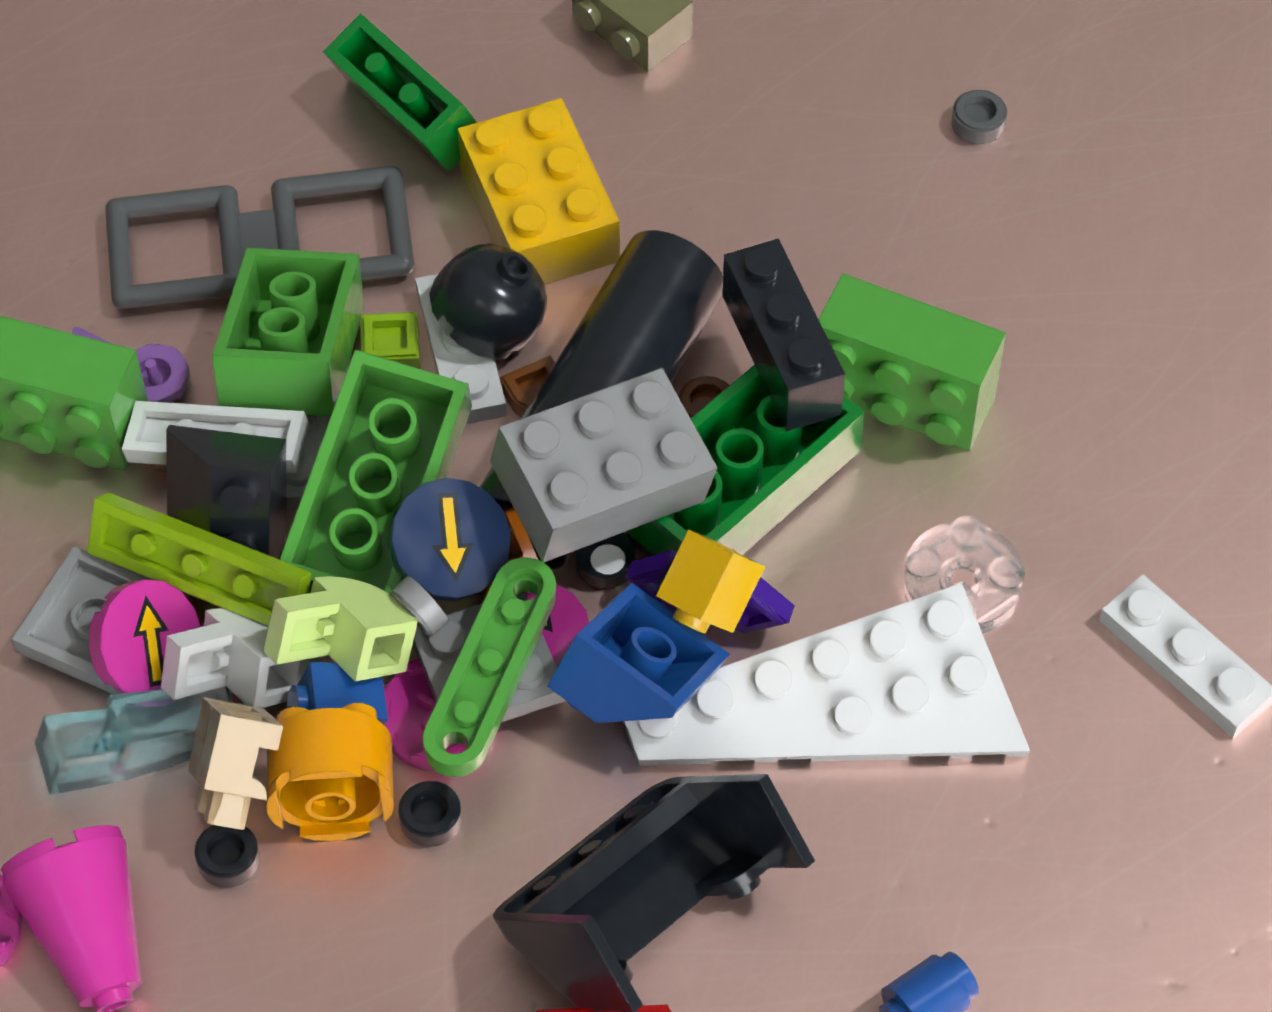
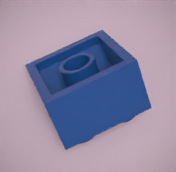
M631 583L575 636L547 687L566 700L572 708L582 712L596 723L672 718L726 662L730 654L699 631L675 620L672 611Z

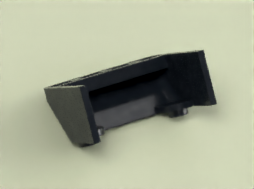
M768 774L673 777L653 785L629 802L505 900L494 911L493 919L504 938L577 1008L592 1009L595 1012H636L643 1004L630 983L633 978V973L627 964L630 958L704 897L726 895L730 900L741 898L760 885L761 879L759 876L767 869L808 868L815 862V859Z

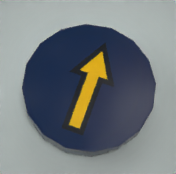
M443 478L422 484L402 500L390 521L388 549L394 568L403 579L407 576L412 577L433 599L457 601L477 595L494 581L496 574L509 558L511 532L503 509L489 492L469 481Z

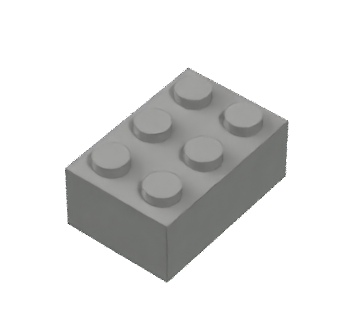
M663 368L499 427L490 460L543 563L704 502L717 470L715 462Z

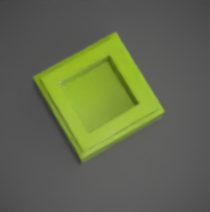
M418 312L362 314V352L420 369Z

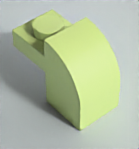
M314 577L311 593L274 600L264 653L276 665L329 655L355 682L406 672L418 619L392 595L376 586L344 577Z

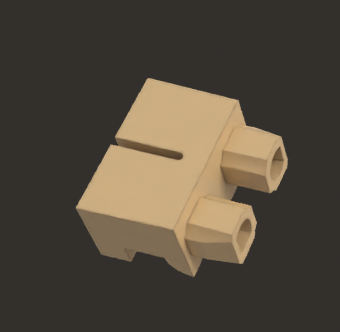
M203 697L188 771L200 784L195 809L197 812L205 814L204 820L206 823L244 830L251 798L267 800L265 787L253 776L259 747L278 751L283 725L265 709Z

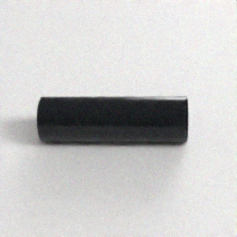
M647 230L634 235L521 419L663 368L670 383H672L722 298L723 275L717 264L698 246L675 234L658 230ZM492 466L479 487L489 492L499 505L513 506ZM532 543V546H533V548H534V551H535V553H536V555H537L538 560L542 561L541 558L539 557V555H538V553H537V551H536V549H535L533 543ZM572 552L544 563L551 570L559 569L566 564Z

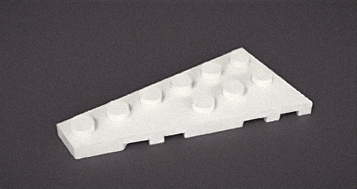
M962 583L723 666L713 674L672 718L622 721L639 766L713 764L714 761L754 760V763H776L778 760L811 759V762L902 760L913 756L972 758L973 755L1005 754V757H1026L1030 752Z

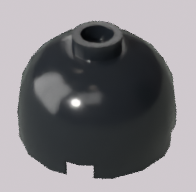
M493 243L468 247L457 254L436 276L429 292L431 309L437 321L444 315L446 321L454 328L449 336L458 345L472 353L496 360L506 359L512 351H519L520 353L537 334L547 309L545 283L534 265L515 250Z

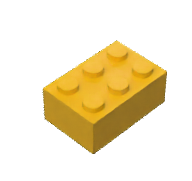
M562 98L457 128L461 172L493 244L511 248L522 254L534 265L545 285L617 263L620 258V221Z

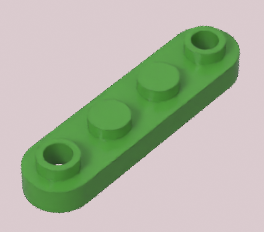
M527 557L517 558L507 562L500 568L423 732L425 758L428 764L442 775L460 777L474 772L481 766L490 749L556 602V579L554 573L549 566L540 560ZM522 592H530L535 595L533 599L527 601L520 600L516 596ZM456 743L466 747L462 753L450 754L445 750L449 745Z

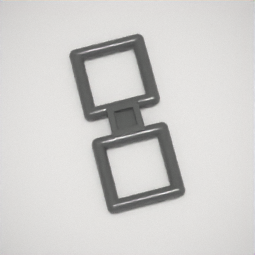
M384 166L277 179L271 186L273 209L240 213L238 193L230 185L113 198L105 206L112 302L119 309H129L229 297L232 295L246 248L300 251L294 199L378 189L383 191L391 255L360 258L361 280L408 275L413 271L415 263L402 172L396 166ZM217 209L223 275L133 285L128 219Z

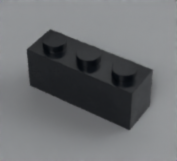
M779 238L724 254L722 297L786 432L841 415L845 372Z

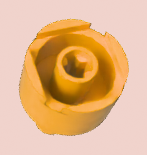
M352 703L343 708L313 710L291 707L277 715L276 720L283 725L278 751L267 749V813L275 825L283 829L284 820L299 826V837L317 841H339L367 834L370 832L371 821L383 814L385 822L392 815L394 809L392 737L386 726L377 720V712L372 706L364 703Z

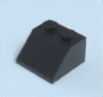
M169 425L166 430L167 515L278 559L285 544L287 439Z

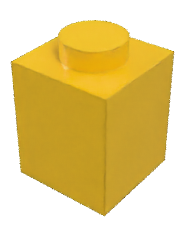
M688 529L656 596L677 607L673 618L692 629L706 634L711 624L733 633L765 566L722 543Z

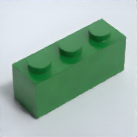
M360 13L323 53L354 88L449 172L460 160L457 128L477 123V121L455 96Z

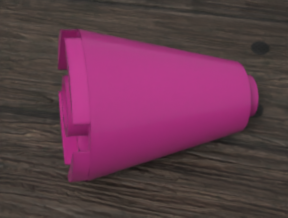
M101 825L74 830L76 842L55 847L53 838H50L23 850L3 864L1 868L3 875L1 877L6 892L78 1005L84 1008L94 1006L95 1012H112L130 1004L133 1001L131 992L139 988L142 982L126 840L123 838L118 826Z

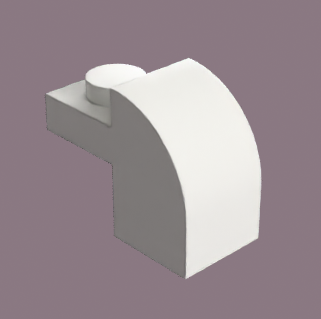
M224 608L206 610L203 627L167 635L161 688L172 699L176 700L226 686L247 706L265 708L287 702L291 686L298 684L309 665V659L276 665L264 653L269 626Z

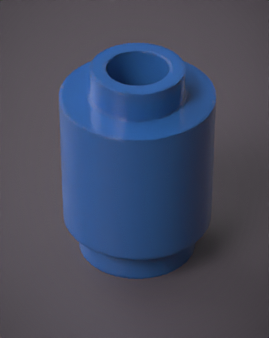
M950 951L941 957L933 954L882 988L881 995L884 1003L879 1006V1012H966L970 1008V1000L979 994V987L973 973L957 954Z

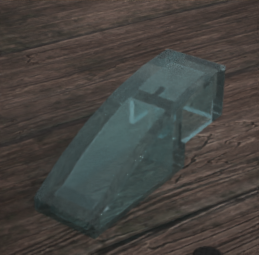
M225 686L176 700L172 699L163 689L109 695L104 709L44 715L35 740V746L49 795L129 780L189 761L203 697L233 703L229 688Z

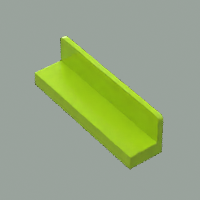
M107 492L94 499L87 547L88 554L150 579L164 581L182 592L266 626H269L275 599L309 593L312 572Z

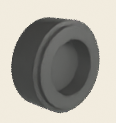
M971 90L965 92L956 99L953 105L952 128L961 139L974 144L993 142L1004 132L1007 107L998 95L990 91Z

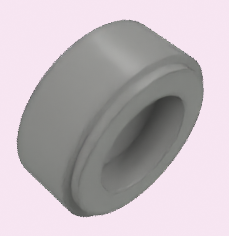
M407 576L391 590V595L418 619L417 627L426 635L433 636L449 622L448 617L436 601L412 577Z

